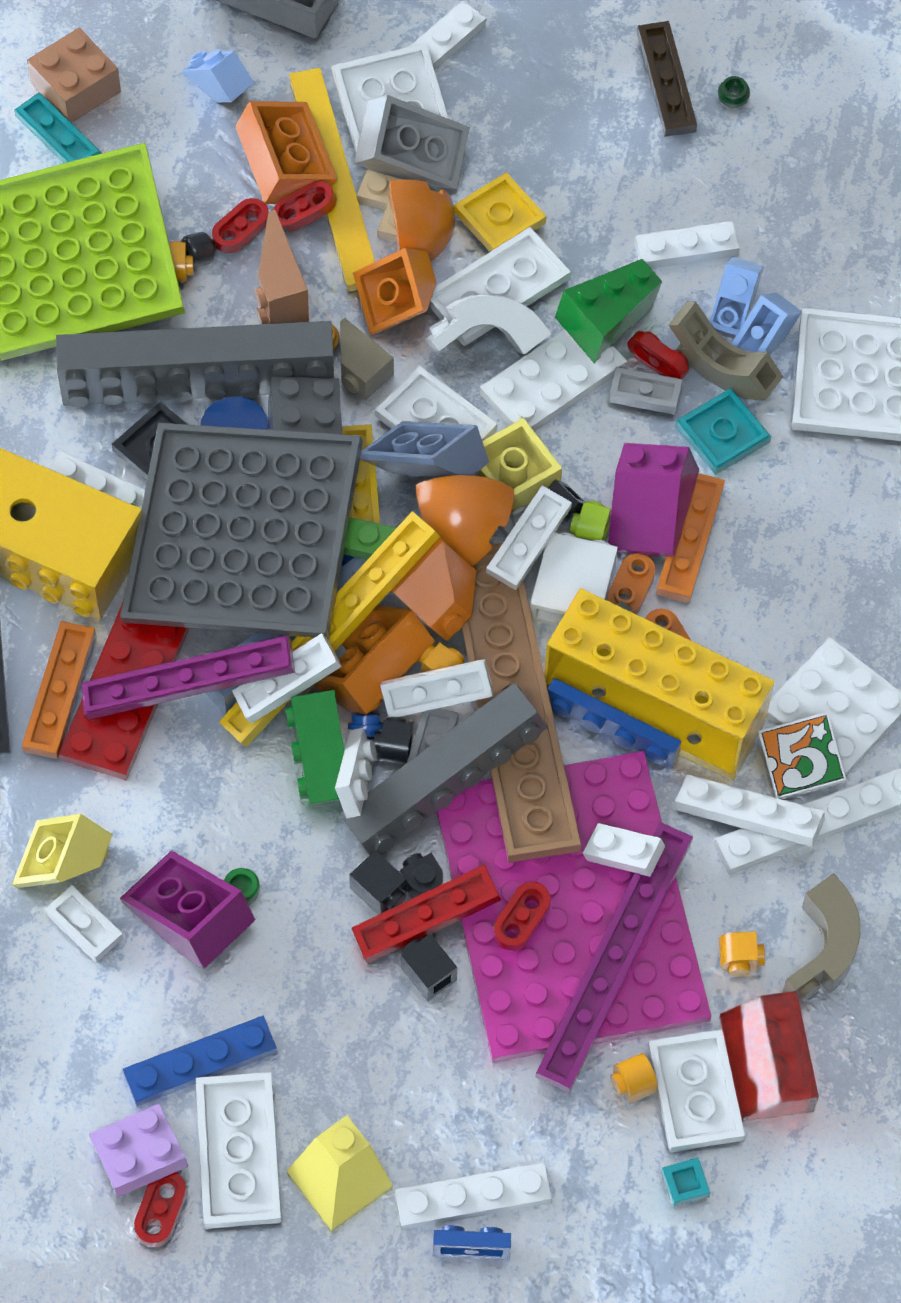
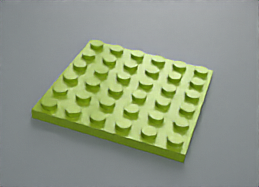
M145 142L0 180V361L56 347V335L115 332L185 314Z

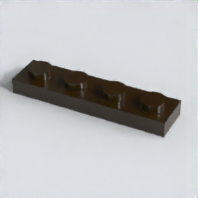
M669 21L638 25L637 36L664 137L696 132L697 121Z

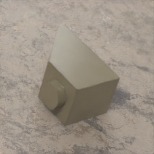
M346 318L340 321L341 381L349 392L357 393L367 400L394 375V357Z

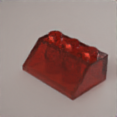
M797 991L758 996L721 1013L719 1018L742 1122L814 1112L819 1095Z

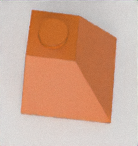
M405 247L353 272L370 335L374 336L427 311L437 283L428 251Z
M439 538L391 591L431 629L448 641L472 616L476 570Z

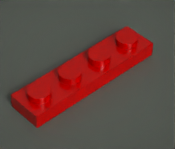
M484 864L368 919L351 929L364 959L369 964L405 947L414 939L426 937L501 901V898Z

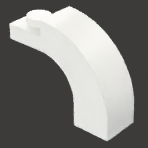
M481 294L461 298L444 307L452 319L448 321L444 318L430 328L432 334L426 340L433 350L440 351L468 329L477 325L490 324L500 329L506 335L518 353L526 354L550 336L551 333L531 309L518 301L496 295Z

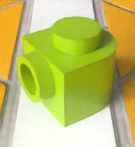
M597 501L584 502L581 513H574L570 533L575 534L577 538L585 540L606 541L610 528L611 508H607Z

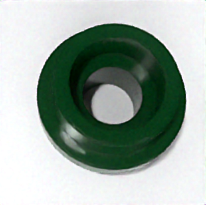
M730 76L719 85L718 98L724 105L735 108L741 107L748 102L750 88L743 78Z

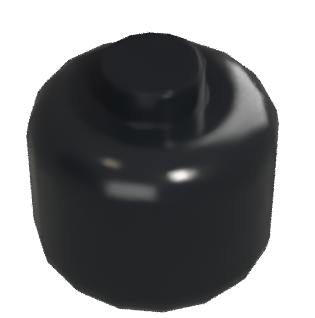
M197 232L186 235L181 239V242L186 243L187 256H193L194 268L208 265L214 260L217 247L207 233Z

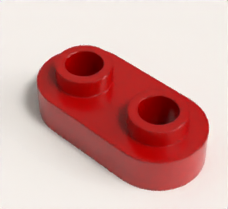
M314 181L279 200L273 207V210L276 211L285 232H294L331 212L336 205L337 198L327 182Z
M256 198L245 199L220 219L212 229V237L217 249L223 253H235L266 228L269 212L267 205ZM257 218L255 221H249L248 219Z
M637 331L627 342V347L631 354L659 375L683 379L689 373L688 360L684 354L678 350L670 349L660 342L659 338L652 332Z
M527 882L520 885L514 892L494 924V939L501 948L516 951L527 945L550 909L551 897L545 886L537 882ZM532 900L535 901L538 904V906L536 908L531 909L528 908L525 905V903L527 901ZM510 929L516 930L519 933V935L517 937L511 938L506 935V932Z
M177 1172L148 1184L134 1221L136 1236L145 1246L160 1247L166 1244L173 1235L187 1196L185 1181ZM166 1188L175 1191L171 1198H163L161 1192ZM156 1223L162 1227L156 1234H151L147 1231L151 1224Z

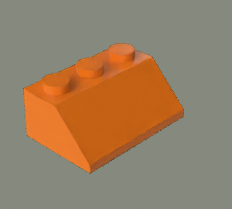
M248 102L235 128L265 204H276L282 198L314 181H324L330 186L335 184L337 177L307 102Z
M377 605L342 643L347 650L339 659L342 667L313 685L321 692L334 690L336 703L345 710L367 715L374 711L381 703L383 697L380 687L381 682L404 677L407 670L414 663L420 661L422 654L435 640L412 610Z

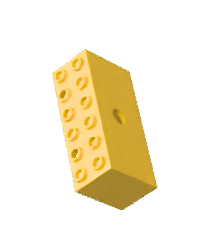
M0 448V576L8 579L12 585L21 590L30 589L39 593L50 603L58 604L60 602L67 605L82 617L92 616L101 620L129 573L138 523L142 517V509ZM20 502L36 508L34 517L24 522L13 519L10 512L13 506Z
M582 588L578 590L546 647L544 676L547 689L554 678L594 698L596 697L593 696L592 691L597 688L603 689L605 696L596 699L680 740V756L733 782L759 736L758 731L762 730L765 725L775 683L774 680ZM693 734L698 735L701 742L691 744L687 738Z

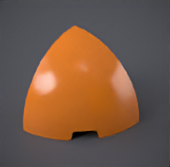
M410 179L390 180L389 201L397 232V251L405 247L428 251L430 261H433L448 245L454 231L455 212L452 198L444 189L439 192L431 190L425 181Z
M452 475L416 484V495L423 521L438 533L440 539L471 566H474L492 549L489 540L498 526L506 527L512 511L514 489L507 484L486 477Z

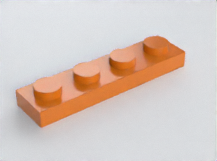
M698 473L675 557H666L656 595L690 604L725 480Z
M60 621L22 743L23 752L58 759L96 636L95 628Z

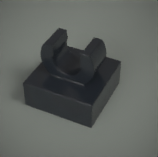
M555 479L548 489L572 502L571 509L561 522V524H564L570 519L572 513H581L585 501L568 484Z

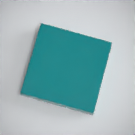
M732 388L676 420L675 427L715 475L771 441V435Z

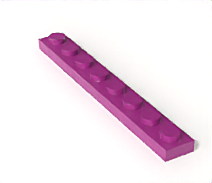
M659 822L653 837L661 838L665 848L651 876L634 873L536 1071L535 1078L568 1093L571 1092L692 843L693 836L662 822Z

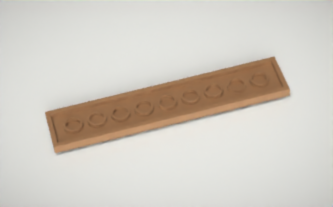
M499 543L492 544V549L478 563L472 566L476 570L472 616L463 624L461 632L467 662L486 659L494 690L493 697L475 700L477 710L515 683L537 710L547 726V729L541 732L534 742L525 744L512 754L506 763L496 766L490 771L508 863L581 852V842L524 579L517 590H514L486 573L487 566L503 544Z

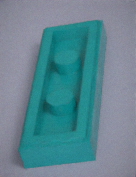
M40 92L14 109L15 117L63 163L102 154Z

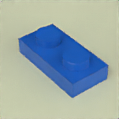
M447 1225L443 1226L442 1230H434L433 1256L510 1259L511 1233H503L501 1228L484 1227L480 1229V1232L465 1231V1228L461 1226Z

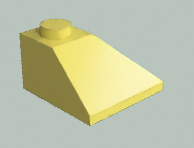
M82 814L37 820L12 885L16 888L59 883L101 867L102 862L108 855V846L113 834Z
M348 1115L318 1135L286 1171L287 1175L331 1232L393 1188L371 1145Z

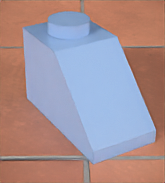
M778 293L761 295L731 344L746 351L767 352L770 355L786 339L802 311Z

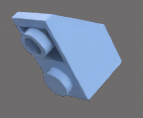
M220 49L213 52L200 51L189 59L191 64L182 70L185 77L216 103L232 102L255 84L235 51H220Z
M732 257L726 263L710 319L714 329L733 335L738 334L750 313L764 266Z

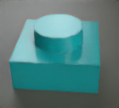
M698 1157L662 1167L661 1174L673 1208L710 1196L711 1192Z

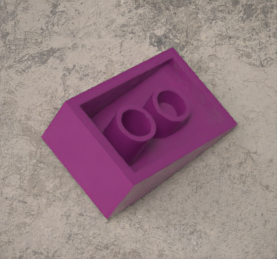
M624 443L615 472L608 540L610 545L618 547L617 553H639L651 556L675 557L699 473V467L689 447Z
M172 850L120 897L121 902L173 949L203 969L256 920L241 890Z

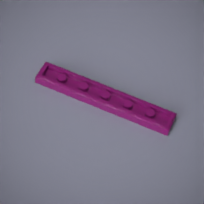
M287 635L82 682L84 715L89 720L295 673L291 640Z

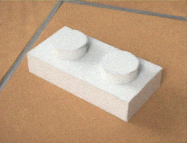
M598 823L583 855L590 862L650 877L665 848V844L658 837Z
M73 885L45 909L46 915L96 963L123 940L122 932Z

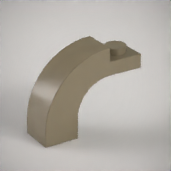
M687 301L669 323V327L680 341V345L676 350L684 354L688 364L699 375L725 391L732 388L739 397L751 400H766L783 378V375L767 352L746 351L725 340L714 329L695 301Z
M834 873L808 891L803 900V910L821 931L824 949L815 959L786 979L782 993L791 1004L801 996L804 1000L810 998L820 989L821 985L829 994L833 992L847 976L859 945L861 926L856 904L850 892Z

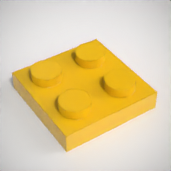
M507 172L454 204L455 214L489 252L529 227L535 231L546 224L547 216Z

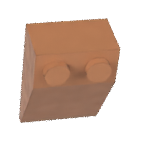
M271 210L268 212L258 272L259 288L254 290L259 306L256 308L259 323L309 322L308 289L275 210Z

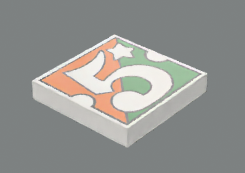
M828 712L758 731L776 798L784 800L847 782Z

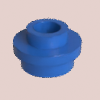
M353 713L351 714V722L348 723V729L350 730L364 728L367 737H374L375 732L382 730L383 722H380L379 713H368L367 715Z

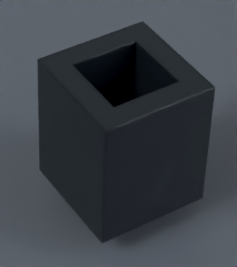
M376 850L349 874L350 889L378 915L402 904L406 899L407 879Z
M431 934L422 940L420 938L414 939L404 947L403 954H401V969L427 1002L457 981L458 967Z

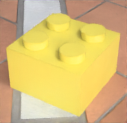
M524 418L482 441L489 463L478 471L477 476L500 481L514 489L511 512L521 506L529 505L542 485L548 488L555 479L561 481L562 467Z

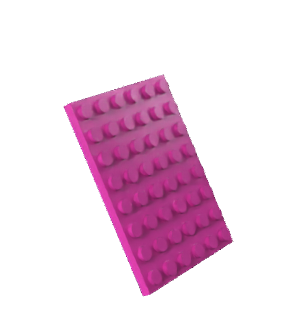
M644 751L564 765L581 842V852L508 863L491 779L481 780L477 785L467 788L456 796L449 806L436 811L451 880L485 864L501 898V901L460 920L492 1063L546 1053L634 875V872L586 860L583 852L597 824L600 823L653 836L659 822H662ZM676 876L594 1044L711 1021L712 1016ZM527 882L542 884L547 888L551 897L548 914L525 947L516 951L501 948L494 939L496 919L520 885ZM532 900L527 901L525 903V905L531 909L536 908L538 906V904ZM510 929L506 932V935L514 938L519 933L516 930Z

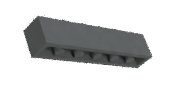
M513 683L370 790L367 800H364L360 816L346 819L344 811L339 815L369 855L375 850L379 854L385 853L408 832L418 829L424 820L436 811L449 806L453 799L464 790L477 785L482 777L496 766L506 763L512 754L525 744L534 742L541 732L547 729V726L537 710L516 684Z

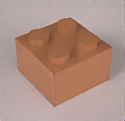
M80 27L27 59L31 84L71 123L121 92L118 68Z

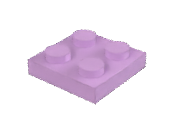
M159 1103L89 1133L91 1142L117 1198L188 1167L186 1157Z

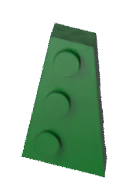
M643 259L637 260L565 289L555 318L590 360L595 363L609 346L612 347L627 329L630 330L653 308L662 280Z
M330 690L291 697L290 706L285 707L288 729L294 728L296 742L291 743L294 764L300 763L303 776L302 778H297L300 800L307 799L308 808L338 803L340 800L335 786L345 750L335 692Z

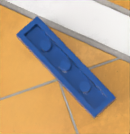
M555 678L548 687L551 709L556 714L562 717L570 716L580 721L586 729L595 733L602 732L612 737L618 745L624 748L644 751L645 756L656 764L674 766L679 757L680 740Z
M263 1015L123 1068V1073L137 1107L195 1085L196 1078L219 1076L277 1053V1047Z

